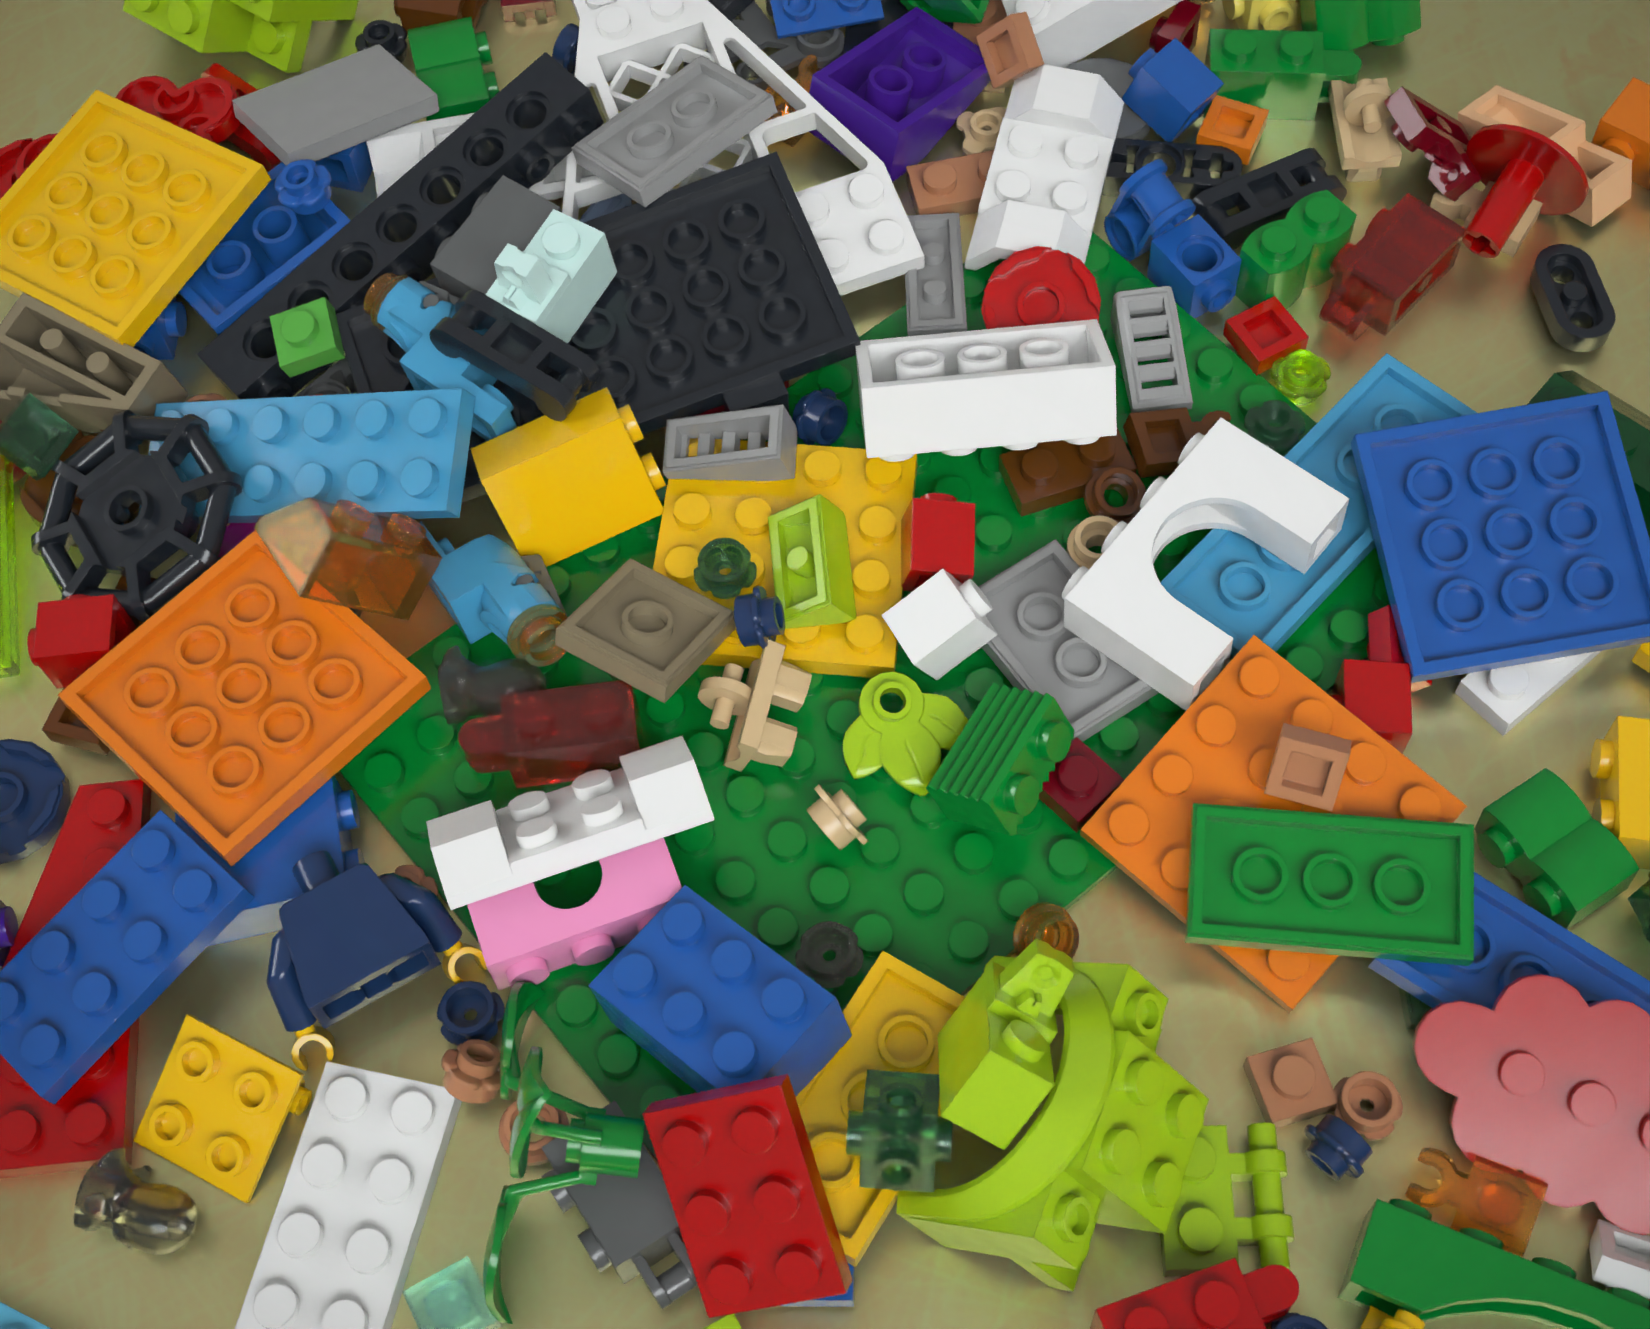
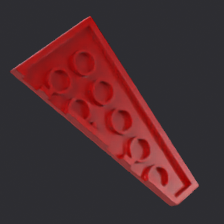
M141 779L79 785L16 934L14 946H11L2 969L150 820L152 789ZM140 1017L55 1105L41 1098L0 1054V1179L132 1165Z

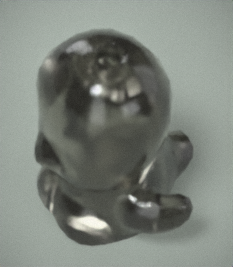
M455 645L446 651L443 655L442 663L438 666L441 700L448 725L465 722L470 716L481 715L485 720L491 721L498 727L506 719L534 714L542 708L547 698L546 680L542 670L534 662L526 658H507L487 666H480L466 659L459 647Z
M123 1147L113 1148L106 1152L99 1161L95 1162L84 1175L76 1197L74 1225L85 1231H95L102 1227L112 1229L115 1240L124 1244L129 1249L136 1248L147 1254L165 1255L178 1251L190 1241L197 1227L198 1207L192 1196L180 1187L168 1183L148 1182L152 1173L149 1165L133 1170L126 1161L125 1149Z

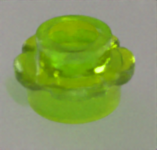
M1297 349L1273 363L1271 377L1275 380L1274 387L1295 405H1307L1314 402L1326 391V380L1330 379L1331 370L1323 358L1317 357L1309 350ZM1296 372H1304L1306 373V375H1301Z

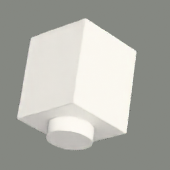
M941 569L882 614L885 622L913 665L936 680L940 679L998 635L985 616L993 608L980 588L970 578L962 584L944 569Z

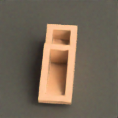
M1498 85L1457 113L1458 121L1462 123L1471 137L1477 130L1485 126L1494 124L1515 125L1538 132L1568 151L1582 167L1588 180L1589 191L1583 204L1577 210L1567 215L1591 227L1631 198L1632 160L1586 141V121Z

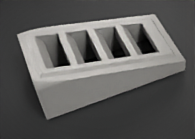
M1160 286L1117 292L1113 296L1111 324L1131 413L1185 407L1192 409L1193 400L1172 287ZM1162 336V339L1134 342L1136 338ZM1167 359V362L1138 365V362ZM1172 379L1173 385L1142 389L1141 383Z
M783 404L668 419L666 423L662 473L667 479L742 481L794 479L797 452L796 425ZM690 438H699L697 456L688 457ZM715 439H722L721 453L714 454ZM740 439H748L747 450L740 451ZM766 440H768V447H765Z

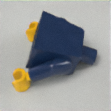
M318 851L299 860L292 869L293 875L303 894L283 904L279 909V917L283 929L272 939L266 982L286 1031L294 1032L296 1035L291 1052L292 1061L298 1069L307 1071L308 1062L306 1056L301 1051V1046L304 1043L312 1040L322 1043L326 1049L327 1058L331 1062L335 1051V1040L331 1032L326 1028L441 965L436 953H444L442 960L443 971L456 984L464 982L455 972L456 960L461 955L471 953L481 969L486 970L487 966L482 951L459 940L462 936L461 929L431 890L396 873L377 876L367 863L357 864L340 873L330 853ZM318 1020L321 1026H316L314 1023Z

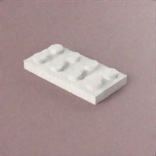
M326 1062L235 1329H391L462 1103L461 1100L453 1097L443 1086Z

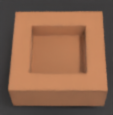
M1027 12L1010 14L976 36L993 89L1010 87L1014 84L1015 80L1044 64Z
M1283 723L1266 779L1264 794L1332 811L1350 757L1352 740Z
M1312 1037L1248 1056L1245 1059L1243 1068L1266 1123L1275 1124L1276 1129L1335 1111L1336 1105L1339 1104Z

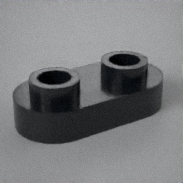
M1556 244L1543 249L1538 254L1531 271L1530 285L1551 336L1559 345L1575 352H1590L1600 348L1607 341L1613 328L1615 311L1592 258L1582 249L1568 244ZM1554 280L1562 281L1565 284L1557 283Z

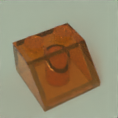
M309 497L259 517L254 526V529L299 597L409 620L442 560V557L425 536L427 533L426 529L416 520L398 513L392 514L390 518L373 514L362 506L343 499L338 500L334 504Z

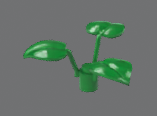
M518 981L513 984L505 1007L502 1027L500 1097L504 1100H510L512 1091L518 1092V1115L514 1120L510 1138V1174L513 1178H523L527 1168L531 1133L568 1140L565 1162L579 1164V1170L509 1186L504 1185L484 1255L483 1288L489 1311L500 1323L513 1324L506 1307L501 1288V1252L503 1240L521 1200L528 1195L577 1184L596 1186L597 1174L638 1178L645 1125L644 1119L606 1115V1109L588 1107L550 1091L541 1076L543 1062L541 1047H531L521 1074L518 1053L524 1028L535 1005L546 993L536 984L525 981ZM544 1104H548L581 1119L571 1118L569 1126L542 1121L537 1116Z

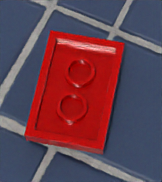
M788 1074L651 1102L644 1111L643 1117L708 1318L847 1293L853 1279Z

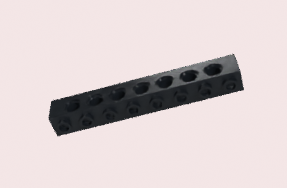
M547 52L542 54L197 354L198 357L236 399L293 397L316 375L330 368L334 362L289 377L279 366L270 316L322 297H326L335 308V313L338 314L386 296L399 281L407 277L417 282L425 281L434 273L430 263L435 258L440 244L446 238L456 233L470 216L477 199L482 194L489 192L502 175L530 189L535 183L544 180L552 168L572 152L571 147L604 124L589 88Z

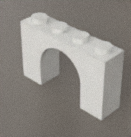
M1221 417L1205 436L1201 433H1196L1188 441L1180 454L1179 466L1168 479L1160 476L1150 485L1141 500V510L1129 524L1121 521L1111 530L1102 545V555L1090 569L1085 566L1080 567L1071 576L1062 592V598L1064 599V627L1185 711L1229 663L1233 637L1180 603L1166 591L1160 583L1153 566L1155 559L1162 549L1179 536L1195 530H1229L1249 538L1305 574L1341 531L1349 498Z

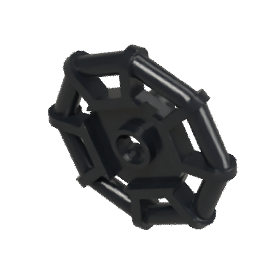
M129 410L114 414L111 425L64 462L57 459L51 468L56 473L39 531L31 536L32 552L42 557L62 593L61 600L76 594L89 596L114 594L129 616H135L139 621L145 622L160 610L162 606L220 560L219 554L234 498L242 492L241 476L230 470L209 436L208 423L197 415L187 414L182 418L137 416ZM143 440L163 442L158 451H149L151 455L139 453L138 445L142 444ZM191 452L204 475L188 481L180 464L187 454ZM75 497L83 500L79 516L71 511ZM207 500L195 543L189 539L196 532L199 525V516L195 507L198 502ZM134 502L141 505L139 515L132 522L124 525V522L130 517L128 507ZM73 544L77 545L84 557V561L78 569L68 553L70 545ZM179 549L188 553V555L151 583L150 572ZM107 573L121 574L126 577L127 590L99 588L98 586Z

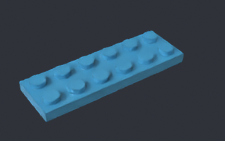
M1386 353L1284 456L1292 463L1349 498L1341 531L1305 574L1301 573L1241 534L1229 530L1212 529L1160 583L1180 603L1233 637L1230 659L1234 658L1253 635L1276 652L1375 548L1374 537L1351 448L1354 435L1476 414L1477 412Z
M463 388L158 403L156 404L154 417L182 418L187 414H194L208 423L210 438L230 470L239 474L242 480V492L234 498L228 523L460 518L476 396ZM150 441L149 451H158L163 442ZM191 452L188 453L180 467L189 481L204 474ZM207 500L196 504L195 510L199 516V524L202 522Z

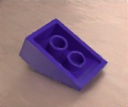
M915 7L814 73L811 79L809 94L884 162L893 182L906 173V166L917 165L928 155L956 122L957 118L970 106L991 80L978 45L924 10ZM817 129L809 131L811 134L822 140L824 143H826L827 145H829L830 147L844 155Z

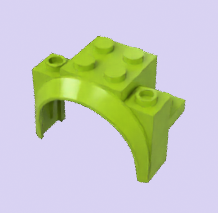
M124 0L123 11L202 54L248 52L285 73L301 72L312 22L354 20L359 0Z
M994 956L985 965L984 971L992 961L1006 968L1015 957ZM1073 962L1075 974L1055 1009V1014L1063 1015L1064 1044L1061 1062L1054 1082L1055 1085L1051 1089L1042 1110L1019 1143L999 1163L968 1183L947 1189L900 1190L897 1196V1214L944 1247L1010 1258L1050 1288L1071 1292L1074 1291L1082 1264L1087 1257L1096 1224L1166 1234L1174 1206L1181 1194L1182 1181L1197 1135L1203 1126L1204 1113L1209 1098L1156 1054V1046L1162 1031L1160 1027L1168 998L1130 964Z

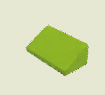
M819 494L768 516L775 596L780 599L783 606L785 629L840 624L856 619L846 518L843 511Z

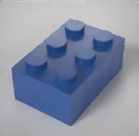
M686 885L671 898L588 985L611 1023L696 1092L788 1074L796 1097L853 1036L834 995Z

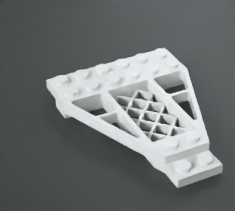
M571 0L580 22L575 77L587 88L590 89L593 86L606 122L619 114L618 110L623 111L637 101V99L622 94L630 78L650 85L651 87L648 90L650 92L674 75L682 61L690 64L699 56H704L736 74L725 49V44L796 110L795 112L764 121L743 136L744 139H739L725 149L739 155L734 167L769 155L767 147L773 143L817 129L860 169V171L795 192L840 296L904 275L912 269L919 270L925 268L924 253L884 162L708 0ZM664 64L660 71L652 68ZM572 151L567 155L562 213L578 220L579 208L623 193L599 177L580 183L583 167L577 164ZM706 163L685 178L679 187L725 170Z

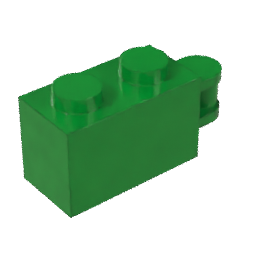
M1210 29L1205 66L1224 82V85L1217 93L1219 96L1269 110L1267 119L1315 120L1318 103H1330L1328 96L1330 80H1342L1349 84H1357L1362 62L1359 56L1351 51L1324 50L1323 31ZM1210 103V105L1208 106V108L1205 110V112L1203 113V118H1205V116H1206V114H1207V112H1208V110H1209V108H1210V106H1211V103Z

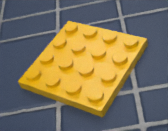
M95 90L0 199V288L17 297L25 293L120 345L125 343L134 347L272 179L262 164L99 90Z
M690 438L688 457L697 456L699 438ZM715 439L714 454L721 453L722 439ZM740 440V451L747 450L748 441ZM797 444L794 479L779 481L668 479L653 570L734 611L735 598L740 595L752 594L755 586H762L766 590V597L775 596L768 516L821 494L841 509L846 518L856 619L840 624L785 629L784 634L777 635L775 640L777 643L786 645L782 661L793 664L809 673L872 678L883 672H895L898 640L885 622L882 614L903 599L904 591L903 587H901V519L912 498H914L917 454L908 460L890 462L879 457L867 458L866 449ZM735 626V630L701 665L725 666L726 664L733 663L742 668H750L754 660L761 658L763 649L760 645L744 647L738 637Z

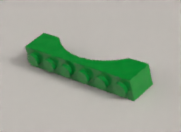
M1376 1199L1364 1217L1338 1298L1366 1310H1369V1307L1372 1305L1393 1318L1397 1310H1405L1419 1317L1424 1323L1443 1317L1490 1314L1530 1319L1559 1329H1650V1302L1643 1296L1622 1288L1608 1287L1603 1291L1576 1280L1577 1273L1563 1263L1542 1257H1535L1532 1261L1503 1250V1242L1489 1233L1473 1228H1461L1458 1232L1431 1221L1432 1214L1428 1210L1402 1199H1390L1388 1203Z

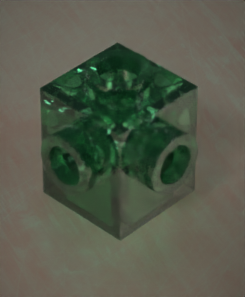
M867 1070L863 1111L849 1110L846 1155L860 1156V1187L895 1191L934 1192L936 1161L951 1162L953 1122L939 1116V1074Z

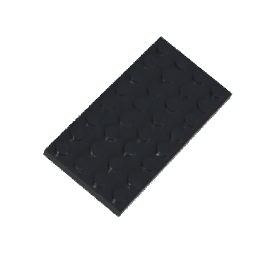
M777 152L668 191L647 207L636 203L584 222L605 233L617 273L568 343L592 358L601 372V376L588 392H579L575 398L577 401L608 387L617 409L627 404L630 405L643 435L666 427L668 419L691 417L724 405L723 394L777 376H781L783 382L855 356V346L861 345L857 332ZM436 277L425 281L441 288ZM386 296L336 314L343 349L358 393L414 391L410 380L399 362L406 352L393 338L382 332L385 327L377 322L380 306ZM549 366L544 370V373L556 380L560 376L559 372ZM497 379L493 384L512 403L514 409L510 413L517 427L545 415L537 407L535 401ZM472 430L462 503L487 494L480 481L470 450L487 440ZM408 519V520H409V523H410V522L415 521V520H418V519Z

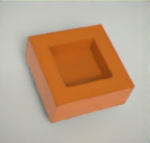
M1216 95L1199 129L1196 144L1229 148L1240 157L1242 164L1249 165L1266 127L1269 110Z

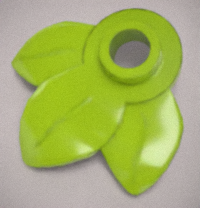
M899 672L877 674L864 685L858 702L860 716L845 732L842 752L846 766L853 779H860L871 775L883 766L888 775L898 785L918 796H926L929 793L926 787L940 766L941 749H951L968 719L959 706L951 699L943 695L922 693L917 683L905 674ZM886 693H895L903 700L904 708L900 712L889 713L882 708L880 697Z

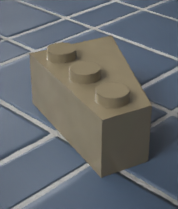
M25 293L21 294L0 323L1 421L67 430L80 429L82 432L99 434L101 433L100 430H104L112 424L114 414L129 410L137 416H154L156 404L184 402L189 395L161 361L125 343L120 345Z

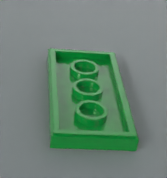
M1193 803L1191 810L1185 943L1470 966L1474 961V825Z

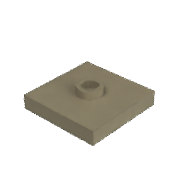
M630 558L556 628L555 645L665 703L735 630L734 611Z

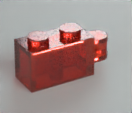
M1407 193L1391 210L1383 208L1374 216L1367 227L1365 236L1356 245L1347 243L1336 255L1330 267V273L1334 275L1327 301L1320 311L1319 318L1344 332L1353 341L1357 340L1369 327L1386 336L1454 266L1466 229Z
M622 680L500 695L501 715L471 719L461 727L458 734V740L468 765L474 771L492 773L510 770L516 788L574 781L578 776L593 770L604 769L611 772L622 768L620 756L644 748L641 714L633 686Z

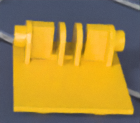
M187 1014L133 1141L239 1200L249 1203L287 1114L291 1112L297 1116L301 1115L311 1101L312 1091L305 1088L303 1073L203 1020Z

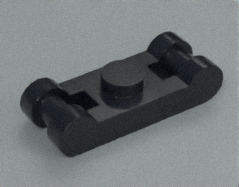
M1307 148L1204 190L1192 200L1196 205V210L1192 215L1194 217L1199 214L1231 249L1235 250L1259 227L1273 221L1285 219L1292 206L1302 198L1315 192L1329 190L1342 202L1347 194V189L1335 175L1328 176L1324 170L1326 162L1315 148ZM1237 206L1240 212L1229 216L1226 211Z
M468 290L457 301L455 305L456 313L451 318H442L429 334L431 342L442 354L450 358L461 357L535 401L540 411L555 421L565 420L577 404L575 397L578 393L588 392L601 376L598 365L588 355L477 290ZM483 329L488 330L483 336L474 331H481ZM548 366L560 373L557 380L544 373Z

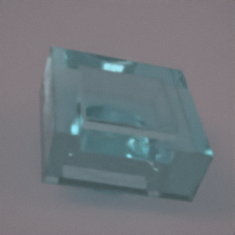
M468 1256L402 1291L419 1329H499L502 1327V1323L492 1315L486 1305L482 1280L474 1263Z

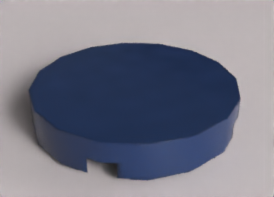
M0 740V864L24 859L46 846L62 827L71 803L69 780L51 753L29 741Z

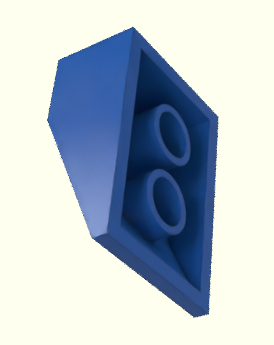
M283 162L268 172L272 180L178 292L217 335H220L351 221L331 200L323 209L309 215L297 214L290 208L282 205L278 200L279 193L275 190V180L286 167Z

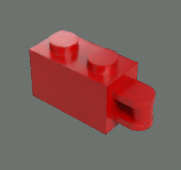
M1232 1258L1097 1308L1090 1329H1266V1324L1284 1317L1298 1298L1299 1284L1295 1275L1284 1266L1273 1264L1242 1274L1236 1258Z

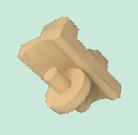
M1387 77L1374 80L1365 78L1357 82V84H1349L1342 80H1330L1328 96L1341 168L1345 171L1347 181H1377L1380 179L1383 168L1399 167L1402 158L1400 142L1391 130V126L1396 121L1384 103L1393 94L1389 89Z
M768 639V646L763 649L761 658L751 663L745 684L741 682L744 669L733 663L725 665L722 677H708L701 682L698 699L706 707L713 710L710 724L713 727L727 729L731 716L736 715L723 766L742 772L748 762L754 760L764 764L783 767L791 757L798 733L797 727L768 718L767 715L770 704L797 713L804 704L808 694L812 674L793 664L782 661L786 645Z

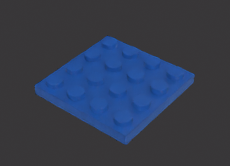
M1608 391L1354 435L1351 448L1404 662L1409 663L1411 683L1650 642V539Z

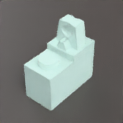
M553 209L524 251L509 243L505 246L494 262L497 279L485 295L564 342L569 343L617 273L605 233Z

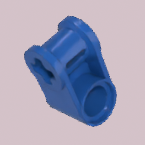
M1162 159L1146 164L1122 184L1118 198L1109 214L1105 217L1104 228L1108 241L1113 249L1127 261H1132L1149 251L1153 239L1185 222L1196 210V205L1191 199L1184 200L1165 173L1168 166Z

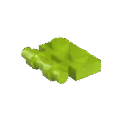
M1261 1122L1248 1125L1249 1151L1245 1153H1229L1226 1125L1202 1126L1200 1133L1197 1135L1182 1181L1181 1194L1174 1206L1166 1234L1160 1233L1163 1277L1186 1276L1232 1258H1236L1239 1265L1238 1246H1259L1261 1268L1276 1264L1290 1270L1288 1243L1293 1242L1295 1239L1292 1216L1284 1214L1281 1179L1288 1176L1286 1154L1284 1151L1279 1150L1277 1146L1275 1124ZM1232 1182H1252L1256 1216L1235 1217Z

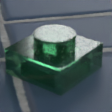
M28 393L19 399L0 424V453L37 481L45 478L79 431L32 394Z

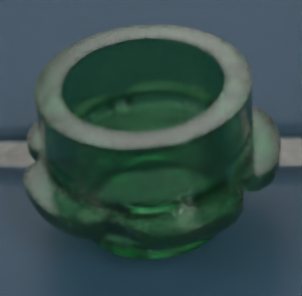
M1268 400L1263 403L1262 407L1255 406L1247 412L1244 419V427L1248 429V435L1281 456H1285L1299 442V435H1302L1305 431V421L1301 413L1293 411L1286 402ZM1277 423L1280 425V427H1273L1269 424Z
M718 538L710 541L701 549L697 559L698 567L694 569V579L702 591H711L713 596L718 599H731L737 597L741 593L742 588H748L753 584L757 575V567L754 562L750 561V552L739 541L731 538ZM721 569H731V572L728 575H722L719 573Z

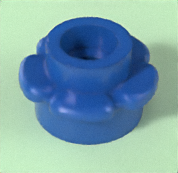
M311 159L291 162L279 173L275 180V190L279 193L278 200L282 205L290 208L297 214L309 215L323 209L331 198V175L325 166H317L316 162Z

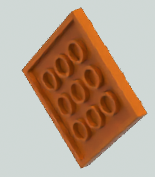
M257 528L62 690L58 696L80 721L232 867L431 689L427 677Z
M1253 635L1081 828L1080 835L1186 925L1191 810L1193 803L1453 823L1467 805L1258 637ZM1283 723L1352 740L1350 757L1332 811L1264 794L1266 779ZM1210 945L1288 1013L1296 1007L1339 956Z

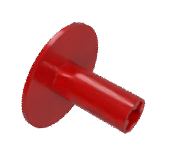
M1494 124L1477 130L1468 142L1467 155L1482 179L1480 181L1485 186H1487L1489 181L1494 182V185L1461 236L1462 242L1471 252L1481 257L1495 258L1499 255L1533 199L1543 203L1539 214L1564 215L1577 210L1585 201L1589 191L1588 180L1582 167L1563 147L1533 130L1508 124Z

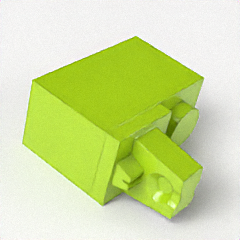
M1036 938L1006 968L994 961L989 964L938 1033L940 1113L943 1118L1003 1150L1007 1148L1055 1085L1050 1043L1058 1034L1055 1009L1075 974L1073 959L1070 956Z

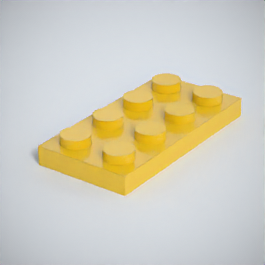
M885 951L881 952L843 1010V1015L853 1036L796 1096L847 1263L855 1268L896 1203L899 1191L904 1190L947 1120L940 1113L938 1033L965 998Z

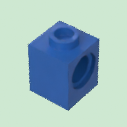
M1197 214L1151 241L1147 278L1157 287H1172L1175 302L1196 319L1208 311L1213 313L1221 310L1233 299L1236 294L1242 259Z

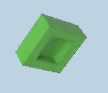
M326 297L270 316L279 366L289 377L345 358L335 308Z

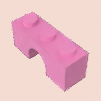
M664 838L599 859L602 869L601 885L594 897L579 907L560 909L548 905L540 898L534 882L467 904L486 966L498 990L508 987L512 988L513 984L518 981L531 982L538 985L548 978L549 972L574 963L581 966L599 963L609 958L616 948L627 945L682 888Z

